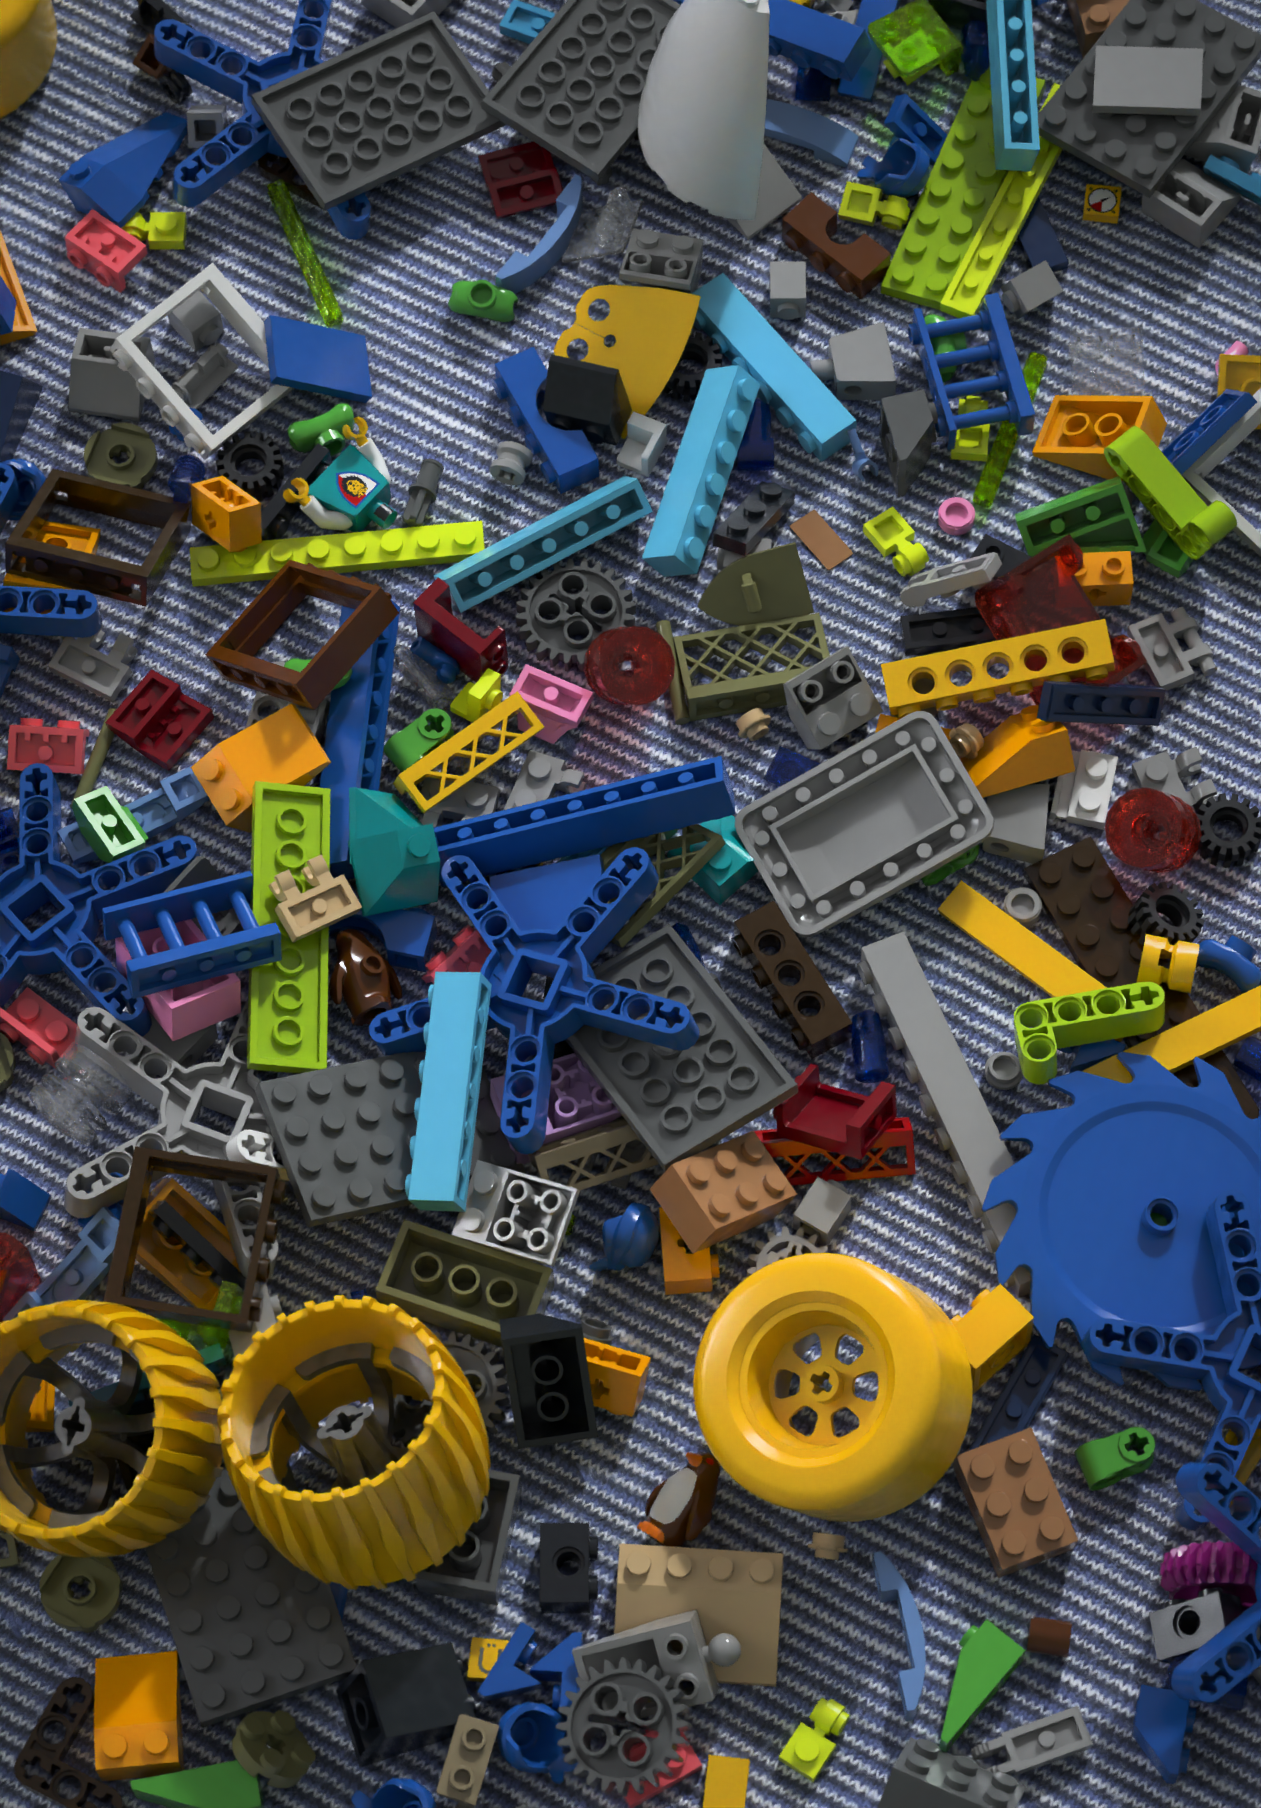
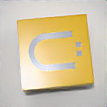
M472 1637L467 1673L468 1681L484 1682L509 1640Z

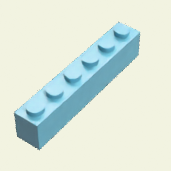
M986 0L995 170L1031 171L1040 151L1031 0Z
M724 273L691 293L701 296L693 326L698 330L703 329L713 339V345L717 343L720 348V354L724 353L731 361L732 366H741L760 383L757 393L759 400L764 404L769 403L772 406L780 423L787 429L791 428L797 434L801 446L807 453L813 452L822 462L850 443L847 431L856 429V419Z
M739 365L711 368L705 371L642 556L645 562L664 577L697 574L760 387V383Z
M623 476L434 575V578L436 580L439 577L449 585L452 610L461 613L653 511L639 480Z
M435 972L434 985H430L428 990V1003L431 1013L430 1021L425 1023L423 1031L424 1043L427 1046L425 1060H421L419 1065V1079L422 1083L421 1096L416 1099L414 1106L417 1130L416 1136H412L410 1141V1156L413 1159L411 1174L407 1175L405 1181V1192L408 1200L421 1211L466 1212L492 984L481 972Z

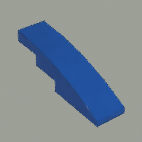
M862 0L855 25L865 29L872 49L851 82L840 78L837 90L839 96L872 103L879 72L882 71L886 55L882 48L891 41L901 0Z

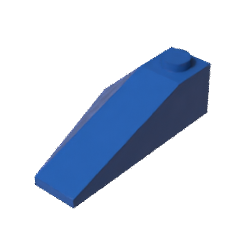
M165 112L81 156L58 179L75 209L85 214H88L93 209L122 228L145 205L149 198L147 190L152 181H159L164 172L161 166L166 158L174 156L188 133L187 119Z

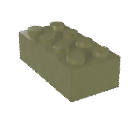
M404 1219L375 1291L377 1300L381 1304L389 1306L393 1303L402 1308L411 1317H416L419 1320L464 1335L470 1334L473 1338L502 1347L499 1320L544 1314L555 1282L552 1268Z

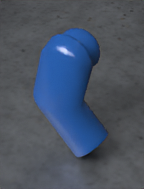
M422 636L414 640L410 651L437 669L436 677L440 682L445 684L453 683L456 676L460 674L458 661Z

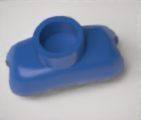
M1233 935L1229 937L1225 945L1214 939L1203 940L1199 943L1197 964L1200 967L1215 969L1225 974L1235 982L1242 993L1261 985V970L1251 962L1257 951L1249 944Z

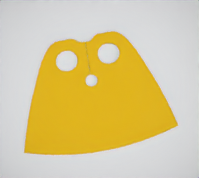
M601 285L589 288L584 292L575 308L576 320L571 328L563 331L554 348V355L569 358L567 348L570 342L575 339H583L588 345V353L580 361L618 369L632 408L631 414L634 411L645 416L663 391L681 358L696 318L701 296L641 286ZM597 299L607 301L610 306L609 315L602 321L592 320L588 313L590 304ZM608 335H613L616 339L612 347L604 345V338ZM627 423L621 434L623 439L628 435Z

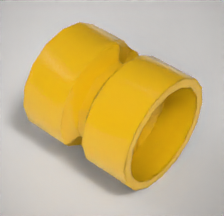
M1146 934L1136 983L1153 982L1160 985L1162 982H1165L1171 990L1190 993L1200 944L1178 941L1175 945H1170L1167 938ZM1159 958L1171 959L1169 969L1158 965Z

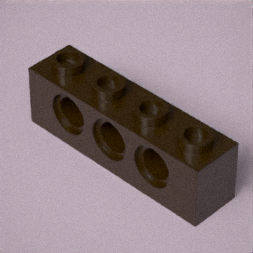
M772 901L734 921V937L731 938L734 949L741 958L747 957L753 966L750 969L751 974L759 988H767L772 996L770 1003L775 1014L780 1020L786 1018L792 1028L790 1035L796 1047L800 1051L805 1049L810 1058L814 1059L851 1039L852 1022L776 903ZM765 947H774L779 952L775 955H765L761 950ZM792 977L799 982L793 986H786L780 981L783 978ZM804 1008H813L818 1011V1014L806 1017L800 1011Z

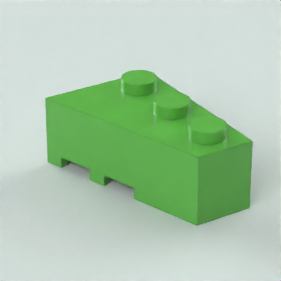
M1120 476L1015 514L1016 522L1029 556L1117 551L1147 552Z

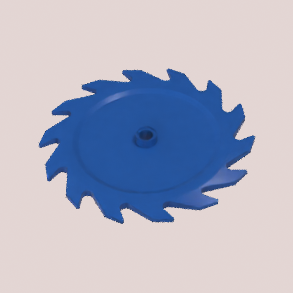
M1119 1052L1116 1057L1133 1078L1131 1083H1122L1082 1071H1075L1049 1079L1048 1086L1070 1096L1073 1105L1066 1108L1022 1114L999 1136L1001 1141H1023L1028 1143L1031 1147V1153L991 1180L981 1210L986 1212L1005 1203L1013 1205L1016 1210V1215L994 1254L998 1285L1001 1284L1003 1286L1017 1268H1025L1029 1271L1031 1276L1030 1314L1034 1317L1033 1328L1047 1349H1052L1056 1327L1059 1322H1067L1071 1325L1082 1348L1083 1336L1095 1321L1101 1318H1114L1211 1335L1227 1318L1206 1222V1212L1212 1202L1223 1191L1237 1190L1248 1199L1261 1253V1104L1258 1118H1248L1244 1114L1225 1074L1199 1057H1195L1192 1060L1199 1083L1198 1087L1195 1088L1188 1087L1151 1056ZM1223 1206L1222 1212H1227L1225 1206ZM1233 1212L1229 1213L1230 1216H1231V1219L1234 1217V1213H1233ZM1159 1213L1163 1215L1167 1225L1159 1226L1155 1224L1150 1214ZM1235 1243L1228 1244L1229 1251L1233 1256L1244 1258L1243 1249ZM1237 1282L1238 1291L1242 1295L1247 1297L1253 1296V1291L1247 1283ZM1100 1333L1097 1338L1102 1339V1346L1107 1347L1110 1344L1104 1340L1103 1334ZM1122 1337L1120 1342H1124L1125 1337ZM1136 1339L1134 1341L1135 1347L1140 1353L1144 1355L1151 1354V1347L1145 1340ZM1249 1345L1238 1371H1244L1261 1365V1351ZM1174 1347L1175 1354L1180 1360L1186 1361L1191 1358L1189 1351L1185 1347ZM1086 1356L1093 1371L1119 1387L1124 1384L1120 1366L1097 1363ZM1149 1371L1168 1388L1200 1392L1203 1387L1197 1379Z

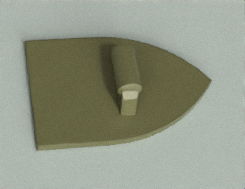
M793 542L752 553L732 562L723 568L708 584L697 607L720 621L738 626L814 613L796 543Z

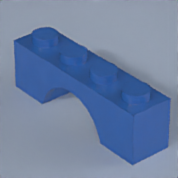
M531 347L495 363L496 379L492 380V384L499 399L507 400L510 406L508 412L515 427L521 426L526 433L524 440L527 448L532 452L533 456L538 454L542 461L540 467L544 478L548 484L554 482L559 493L562 494L600 477L599 460L582 430L568 431L558 429L547 423L539 414V408L545 397L548 371L535 348Z
M419 908L399 909L364 917L360 909L358 913L329 926V936L345 929H357L368 932L383 944L390 965L421 972L427 971L425 965L430 960L437 935L435 916Z

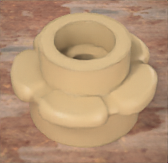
M761 708L748 711L736 721V726L740 730L738 736L740 738L748 737L750 741L762 738L770 730L768 728L771 720L770 715H765Z
M969 723L952 728L949 732L951 737L949 742L958 757L964 758L966 756L968 759H974L978 756L977 751L984 746L982 734L975 726Z
M813 1532L812 1544H808V1548L815 1549L814 1557L839 1560V1552L846 1553L848 1549L844 1548L845 1536Z

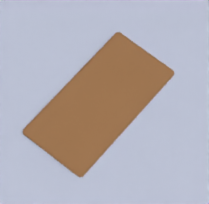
M812 510L790 525L793 532L827 570H831L853 555L850 548L816 510Z

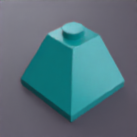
M357 787L349 788V841L423 825L395 794Z
M733 815L700 824L721 835L726 843L692 878L719 905L758 872L753 862L754 859L749 855L734 826L735 817ZM703 841L690 845V852L701 850L708 842ZM682 847L667 852V856L671 858L682 855Z
M433 823L348 841L363 917L438 902L440 857Z

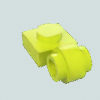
M847 181L838 217L842 220L874 226L876 215H879L882 219V226L893 230H901L902 225L907 223L910 213L909 201L899 196L890 195L887 201L884 200L882 202L880 201L882 189Z
M137 212L122 229L141 242L148 239L149 249H185L186 212H150V222H146L143 215Z
M967 396L966 399H959L958 415L988 409V401L981 400V396ZM990 424L957 430L955 449H951V459L987 462Z
M893 506L863 524V533L884 558L896 552L892 562L901 576H906L907 574L913 576L925 568V563L929 561L928 553L920 543L911 544V541L914 540L915 531Z
M822 1697L809 1719L815 1722L814 1730L801 1722L780 1753L779 1760L814 1783L836 1749V1744L828 1740L826 1736L832 1733L838 1737L849 1721L850 1715L844 1712L846 1707L832 1698L827 1701Z

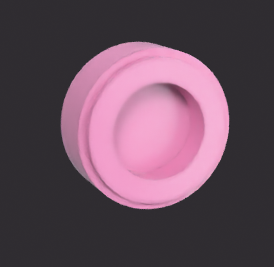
M953 497L945 500L940 505L938 524L944 532L958 536L972 529L975 521V510L968 500Z

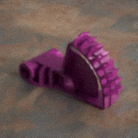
M1204 1541L1201 1544L1193 1542L1189 1545H1181L1178 1548L1171 1549L1164 1554L1163 1563L1160 1565V1585L1166 1591H1169V1600H1191L1198 1598V1592L1204 1589L1222 1588L1224 1593L1240 1597L1242 1610L1245 1612L1257 1602L1255 1574L1258 1564L1234 1542L1217 1541L1216 1543Z

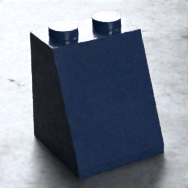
M1 370L0 463L13 458L43 388L42 385L23 376Z

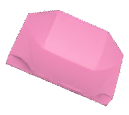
M527 664L524 666L509 694L510 697L515 692H519L544 726L543 730L534 736L551 744H554L568 730L578 727L593 701V692ZM519 712L517 714L518 729L525 732L531 726Z

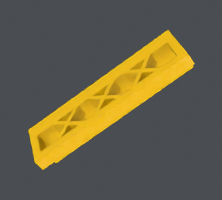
M517 691L400 773L393 782V785L401 796L408 792L424 814L543 730L544 726ZM519 712L531 726L522 734L506 731L507 721ZM487 735L499 737L498 751L493 755L476 752L478 741ZM505 738L512 739L510 743L504 746ZM457 756L470 758L468 772L463 776L446 773L448 763ZM475 759L483 760V762L474 767ZM427 777L440 779L438 794L426 801L416 785ZM445 780L453 781L452 784L444 789Z

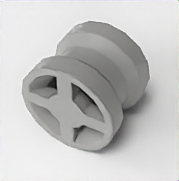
M503 441L498 445L496 451L498 458L492 462L489 469L490 474L504 484L521 485L526 477L524 469L531 464L533 454L524 445L513 441Z

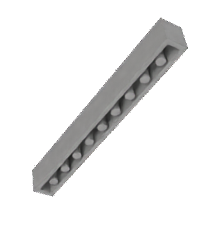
M903 931L861 947V962L857 963V969L865 985L871 984L875 993L872 996L876 1012L880 1018L886 1016L891 1027L888 1029L891 1044L896 1051L901 1049L906 1059L903 1062L906 1076L911 1084L917 1083L922 1095H919L921 1108L926 1117H933L938 1127L934 1130L937 1142L941 1150H948L953 1159V1162L950 1163L952 1174L958 1185L964 1183L969 1194L966 1197L968 1208L974 1219H981L985 1231H982V1236L988 1251L992 1254L997 1251L1016 1215V1210L1009 1203L1002 1204L986 1212H983L981 1209L991 1180L1014 1165V1162L1004 1141H1001L999 1138L998 1128ZM1017 1268L1004 1284L1006 1288H1013L1017 1298L1027 1295L1031 1291V1276L1025 1268Z

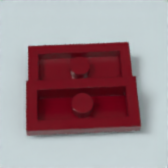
M534 141L478 155L482 176L497 219L555 205L557 197L563 191L551 153Z
M151 669L105 724L113 733L136 751L169 771L215 717L212 709L183 694L179 684Z

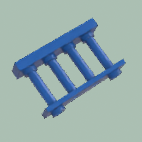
M999 293L984 295L983 309L978 311V315L931 324L925 323L921 307L915 308L912 324L907 326L908 337L912 346L917 345L937 411L938 423L935 424L938 437H944L947 450L955 449L957 430L1006 420L1009 423L1015 424L1018 436L1032 434L1035 412ZM980 329L981 332L987 331L989 337L987 345L934 354L931 338ZM987 359L997 364L998 371H996L994 376L948 385L943 384L939 371L941 368ZM994 390H999L1000 393L1005 392L1008 402H1005V406L955 416L952 415L948 399Z
M251 871L102 908L103 931L106 941L122 937L132 960L126 961L127 986L132 999L282 960L281 932L276 922L259 927L249 906L253 888V875ZM233 908L244 931L222 936L212 914ZM197 918L207 940L185 946L175 923ZM159 927L170 950L147 955L138 932Z

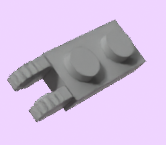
M992 552L912 576L908 586L903 588L899 597L901 598L900 601L906 607L915 608L916 606H924L927 599L941 595L942 598H947L958 593L961 589L971 586L973 589L983 588L993 581V577L1001 567L1002 562L998 554Z
M1078 1706L1003 1732L1000 1734V1737L982 1743L970 1751L974 1760H982L1005 1749L1009 1762L990 1767L986 1770L1008 1775L1014 1773L1017 1776L1093 1748V1742Z

